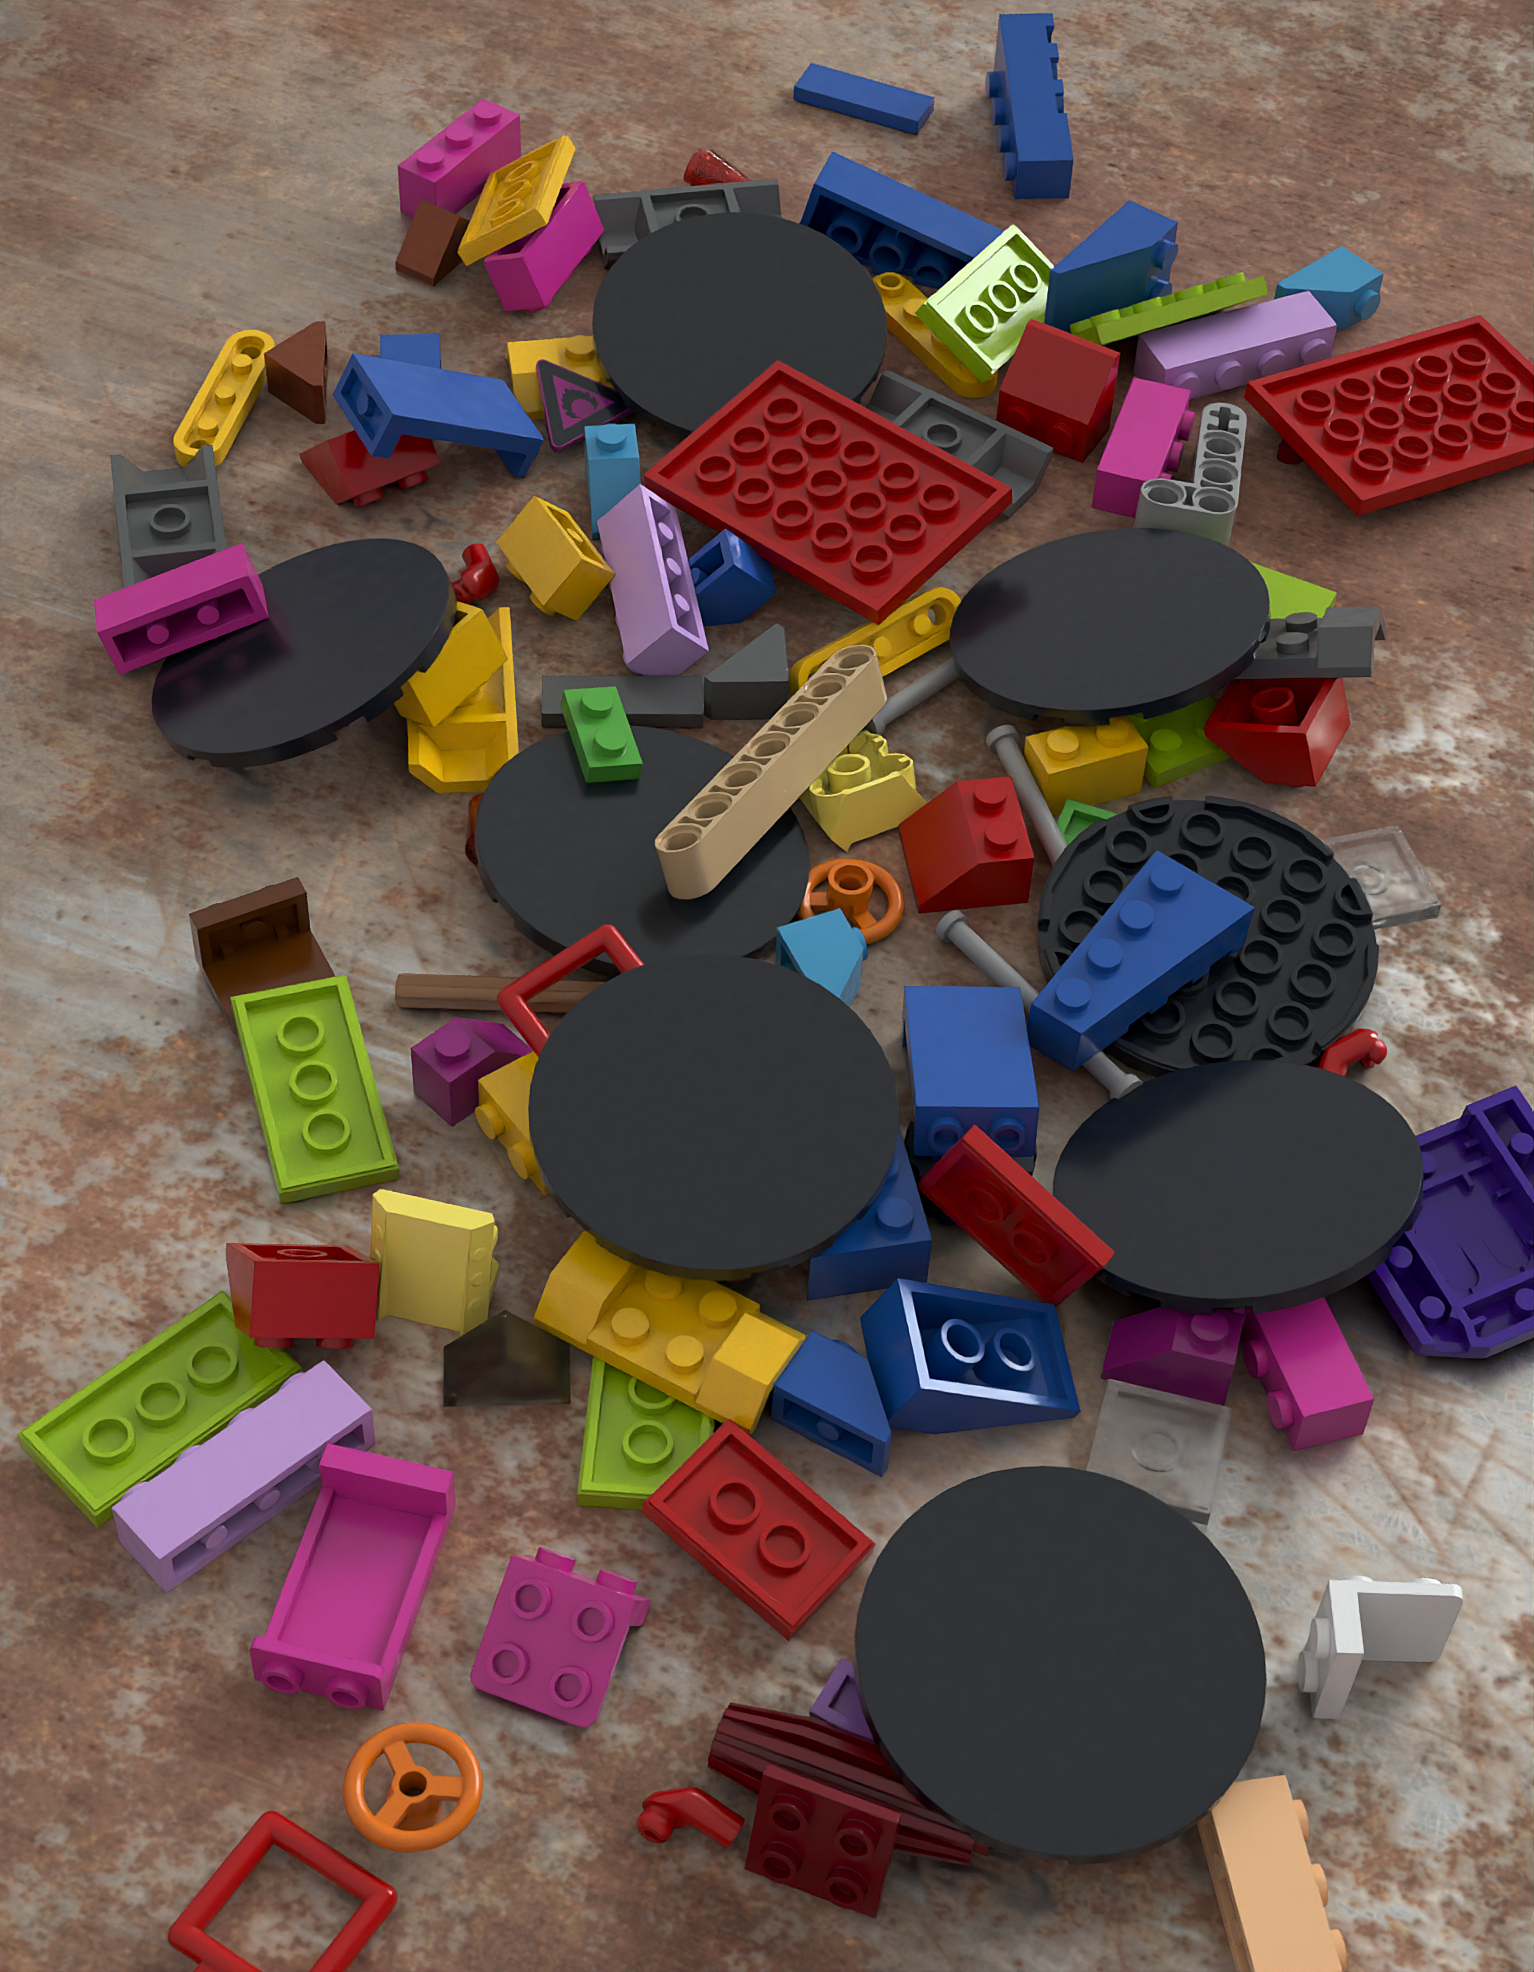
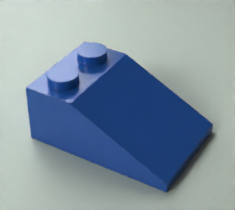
M1129 200L1050 270L1044 324L1072 334L1070 324L1116 309L1120 310L1156 297L1170 295L1172 292V283L1169 282L1171 266L1178 253V245L1175 243L1178 222Z
M898 1278L860 1317L869 1365L890 1428L942 1434L1074 1418L1081 1412L1055 1304Z

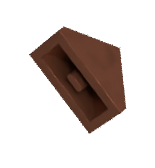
M421 199L395 261L396 270L435 286L463 261L458 254V250L470 221Z
M315 321L264 353L267 388L270 394L315 424H326L329 363L325 321Z

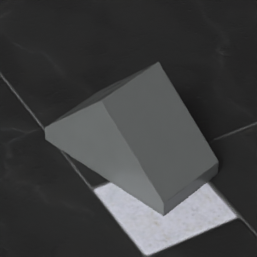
M778 623L774 624L704 677V716L710 720L771 719L787 703L789 680L784 627Z

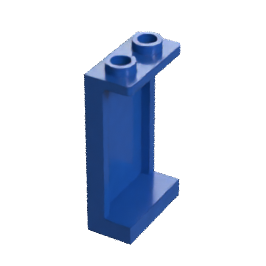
M352 353L332 394L373 457L389 459L401 435L405 434L495 449L514 477L524 478L544 441V438L508 386L500 379Z
M904 986L901 1038L902 1047H907L914 1110V1154L916 1156H944L975 1124L1010 1157L1034 1156L1039 1104L1021 988Z

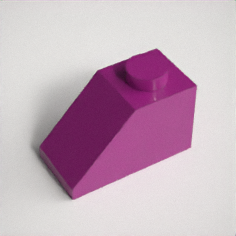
M456 1017L410 1048L414 1093L453 1127L475 1112V1108L479 1106L478 1079L529 1054L533 1050L504 1024Z
M1158 1307L1113 1322L1101 1379L1224 1407L1236 1361L1245 1314L1214 1308L1213 1315H1205Z

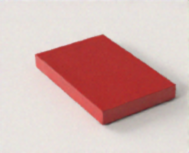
M975 1124L916 1184L925 1196L1041 1302L1055 1304V1308L1100 1271L1115 1254L1108 1245Z
M731 1419L725 1421L643 1503L641 1510L643 1515L788 1641L795 1636L872 1554L876 1546L870 1538Z

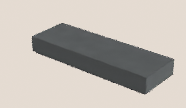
M542 675V727H567L560 706L563 690L614 686L617 688L629 725L644 727H703L702 676Z

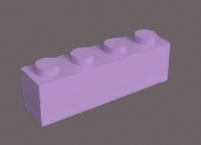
M1306 291L1141 333L1138 336L1133 373L1140 379L1191 390V400L1244 386L1252 380L1331 358L1337 324L1311 292Z
M640 484L597 521L602 543L600 548L606 563L616 574L608 583V587L612 592L614 601L615 621L620 630L625 664L637 676H679L705 655L709 649L677 510L674 506Z
M324 1360L306 1373L301 1372L293 1375L281 1386L276 1394L254 1409L249 1408L238 1413L230 1421L227 1428L204 1444L194 1445L186 1449L176 1459L175 1463L149 1482H141L129 1489L120 1502L112 1507L119 1542L167 1594L321 1483L319 1464L327 1443L360 1451H366L375 1445L372 1409Z

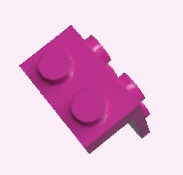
M539 1547L536 1557L531 1555H511L470 1673V1680L474 1687L578 1727L591 1726L599 1717L629 1627L644 1625L652 1600L634 1593L638 1584L637 1581L600 1569L596 1580L573 1571L576 1559L550 1549Z

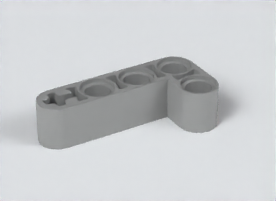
M1218 402L1209 404L1204 408L1194 449L1190 483L1161 478L1151 479L1143 483L1133 528H1155L1187 532L1229 546L1238 505L1247 423L1246 414L1242 409L1232 404Z

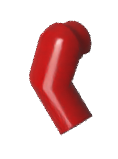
M481 543L471 544L464 549L462 558L467 569L460 574L461 578L452 583L457 601L472 605L476 599L481 601L497 589L499 584L498 572L486 547Z
M1359 1028L1328 1046L1322 1054L1318 1068L1344 1077L1347 1074L1348 1068L1357 1061H1360L1361 1065L1366 1068H1373L1375 1064L1379 1065L1387 1055L1386 1043L1378 1039L1376 1031Z
M689 1786L657 1791L647 1797L642 1804L644 1811L637 1819V1828L639 1833L647 1840L654 1843H664L671 1837L673 1829L693 1826L724 1848H728L741 1830L745 1818L702 1789Z

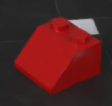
M1030 319L1026 324L1000 387L996 421L1053 447V451L1083 463L1109 431L1120 353Z
M355 430L324 441L299 454L304 466L335 504L352 499L356 508L384 497L380 487L397 481L400 490L429 480L425 470L441 464L433 442L429 438L402 434L390 458L386 459L371 456Z
M1343 678L1234 679L1229 683L1203 727L1205 737L1265 784L1288 785L1295 788L1305 786L1316 787L1350 726Z
M1011 776L957 781L899 824L898 833L919 914L1028 903L1034 855Z
M226 1243V1263L235 1327L249 1338H254L255 1346L292 1347L293 1338H316V1346L349 1349L354 1347V1339L375 1338L379 1263L348 1245Z

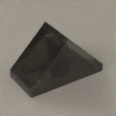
M503 1310L444 1346L443 1407L571 1404L570 1344L507 1310Z

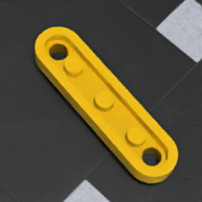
M886 272L872 278L885 308L887 329L950 389L966 398H982L994 392L997 386L998 370L982 384L915 314L922 304L928 300L922 292L909 280L897 273Z
M243 330L231 335L227 339L174 435L175 457L182 467H185L198 450L205 445H213L215 467L220 465L225 459L267 380L264 353L275 347L274 340L269 334L259 330Z
M944 587L920 592L906 600L880 625L868 621L797 661L790 670L788 687L791 696L808 681L809 675L813 676L833 654L843 648L853 645L872 646L876 650L881 674L884 677L950 639L951 623L956 609L961 602L960 598L955 592ZM929 608L932 609L935 614L934 624L931 623V620L928 617Z

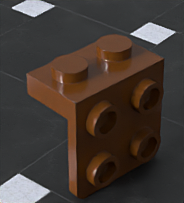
M298 877L189 913L195 959L233 1033L237 1036L238 1033L231 1009L230 997L336 977L311 932L307 892Z

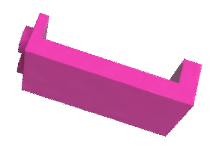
M327 1443L319 1464L322 1487L264 1637L255 1636L250 1647L254 1679L262 1681L268 1688L280 1693L294 1694L298 1691L327 1697L334 1704L347 1709H361L366 1706L384 1711L456 1507L454 1475L452 1471Z

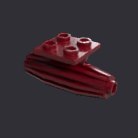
M730 1703L728 1708L725 1709L711 1744L707 1768L758 1797L745 1870L764 1876L772 1882L785 1884L830 1901L838 1907L851 1909L876 1919L880 1910L893 1852L970 1866L975 1853L988 1857L991 1850L990 1847L969 1838L970 1833L947 1820L935 1809L930 1811L922 1805L889 1767L873 1739L812 1717L737 1703Z

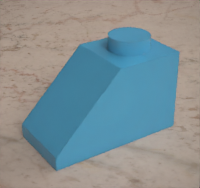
M1340 246L1278 282L1274 299L1310 291L1337 324L1336 330H1345L1362 319H1368L1375 313L1381 300L1379 293L1384 273L1343 246Z
M635 424L584 426L585 478L592 540H601L597 521L641 484Z
M840 908L777 927L775 964L797 972L822 985L850 1007L861 986L863 961L868 958L866 941L860 929L857 927L851 928Z

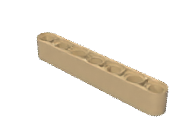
M853 645L833 654L657 836L655 848L669 893L673 897L692 899L705 895L714 889L884 707L887 702V694L876 650L872 646Z

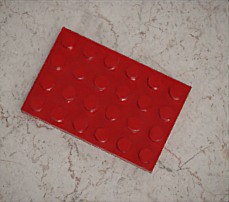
M1481 315L1247 382L1244 398L1357 516L1534 461V365Z
M779 360L643 474L645 488L719 533L727 529L752 546L760 557L877 625H880L1013 503L1012 488Z

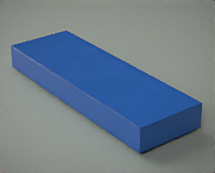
M814 63L808 66L794 85L793 100L915 135L919 133L934 111L935 97Z

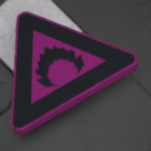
M545 359L537 362L535 369L549 444L554 452H561L583 440L584 426L612 424L633 412L623 403V397L615 389Z

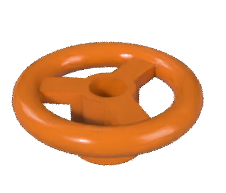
M834 859L823 862L809 870V881L797 919L800 921L816 916L813 911H832L840 908L844 916L850 918L854 925L860 929L865 938L866 945L885 938L895 930L904 914L905 900L899 883L880 866L859 859ZM828 879L827 893L812 892L820 882ZM875 883L884 891L888 899L887 912L878 922L867 910L868 899L872 895Z
M408 1722L393 1725L371 1736L358 1748L351 1758L343 1781L344 1805L349 1818L357 1830L365 1838L380 1847L404 1853L431 1850L457 1837L475 1816L483 1792L481 1767L469 1745L460 1736L447 1728L425 1722ZM422 1743L441 1749L455 1761L461 1777L432 1776L426 1768L414 1764L405 1744ZM382 1754H385L394 1777L388 1789L385 1804L374 1816L365 1801L364 1782L372 1764ZM412 1788H419L424 1791L416 1797L404 1795V1792ZM443 1801L458 1802L454 1810L444 1820L436 1824L442 1814Z

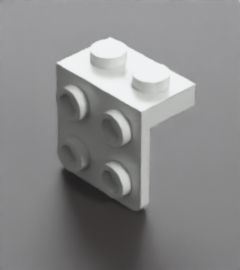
M1349 1576L1340 1580H1328L1316 1617L1312 1618L1310 1634L1305 1645V1651L1300 1652L1298 1660L1299 1689L1301 1692L1310 1693L1312 1719L1339 1720L1362 1660L1434 1662L1438 1660L1442 1655L1463 1605L1461 1587L1455 1584H1441L1439 1581L1430 1578H1419L1409 1582L1373 1581L1365 1576Z

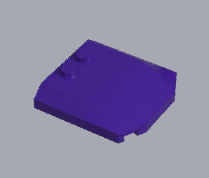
M1517 1085L1466 1105L1460 1118L1416 1136L1421 1150L1424 1174L1423 1201L1419 1215L1412 1230H1409V1232L1405 1231L1401 1238L1392 1246L1393 1254L1369 1273L1367 1277L1411 1348L1418 1356L1488 1358L1534 1338V1111Z

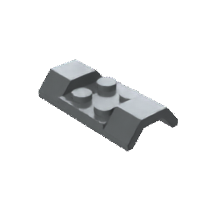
M777 179L593 195V204L604 228V232L597 239L604 269H610L625 251L648 234L680 220L701 215L731 212L756 213L782 218Z
M888 369L881 374L871 400L865 407L1011 487L1013 503L1001 513V515L1011 518L1037 491L1053 455V447Z
M213 445L202 446L185 467L142 471L121 454L110 455L124 588L227 549Z
M1381 606L1328 607L1323 618H1317V615L1314 613L1299 612L1288 615L1285 619H1271L1267 640L1261 643L1253 653L1254 661L1235 679L1372 677L1375 640H1386L1387 637Z

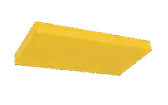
M562 135L490 173L459 246L458 254L466 266L547 225L576 149L568 135Z

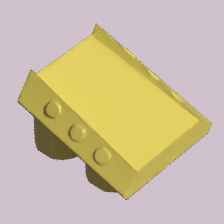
M867 729L860 731L799 797L827 836L847 853L852 843L898 827L901 822L927 804L916 790L913 760L905 754H889L887 740L878 734H871Z
M379 1189L375 1192L372 1201L370 1258L379 1263L377 1320L380 1321L388 1315L459 1331L462 1340L487 1325L489 1303L500 1275V1265L492 1257L498 1240V1228L495 1225L493 1214L384 1189Z

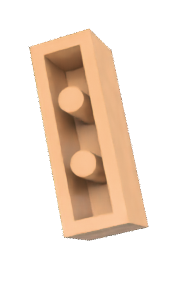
M1286 1775L1234 1782L1221 1801L1197 1823L1236 1971L1346 1972L1348 1961L1343 1937L1338 1929L1330 1930L1324 1907L1328 1904V1888L1325 1874L1319 1863L1311 1864L1305 1844L1309 1839V1823L1303 1802L1300 1799H1292Z

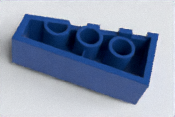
M1053 13L999 14L994 71H987L986 97L987 99H992V125L998 126L997 149L998 153H1004L1003 178L1004 181H1011L1015 199L1069 198L1074 158L1067 113H1064L1063 81L1058 79L1057 43H1051L1052 32L1055 26Z
M833 151L813 185L799 223L824 234L841 245L861 265L872 267V274L880 275L886 272L906 275L912 277L914 284L938 290L1003 233V230Z
M1156 850L1031 1003L1027 1022L1029 1045L1073 1072L1128 1032L1129 1025L1147 1012L1153 1014L1165 1005L1168 997L1186 983L1190 982L1193 984L1206 975L1211 965L1225 955L1230 957L1243 948L1255 907Z
M900 1127L894 1160L888 1178L874 1204L860 1221L857 1220L833 1241V1246L809 1259L807 1301L888 1289L898 1278L927 1283L932 1237Z

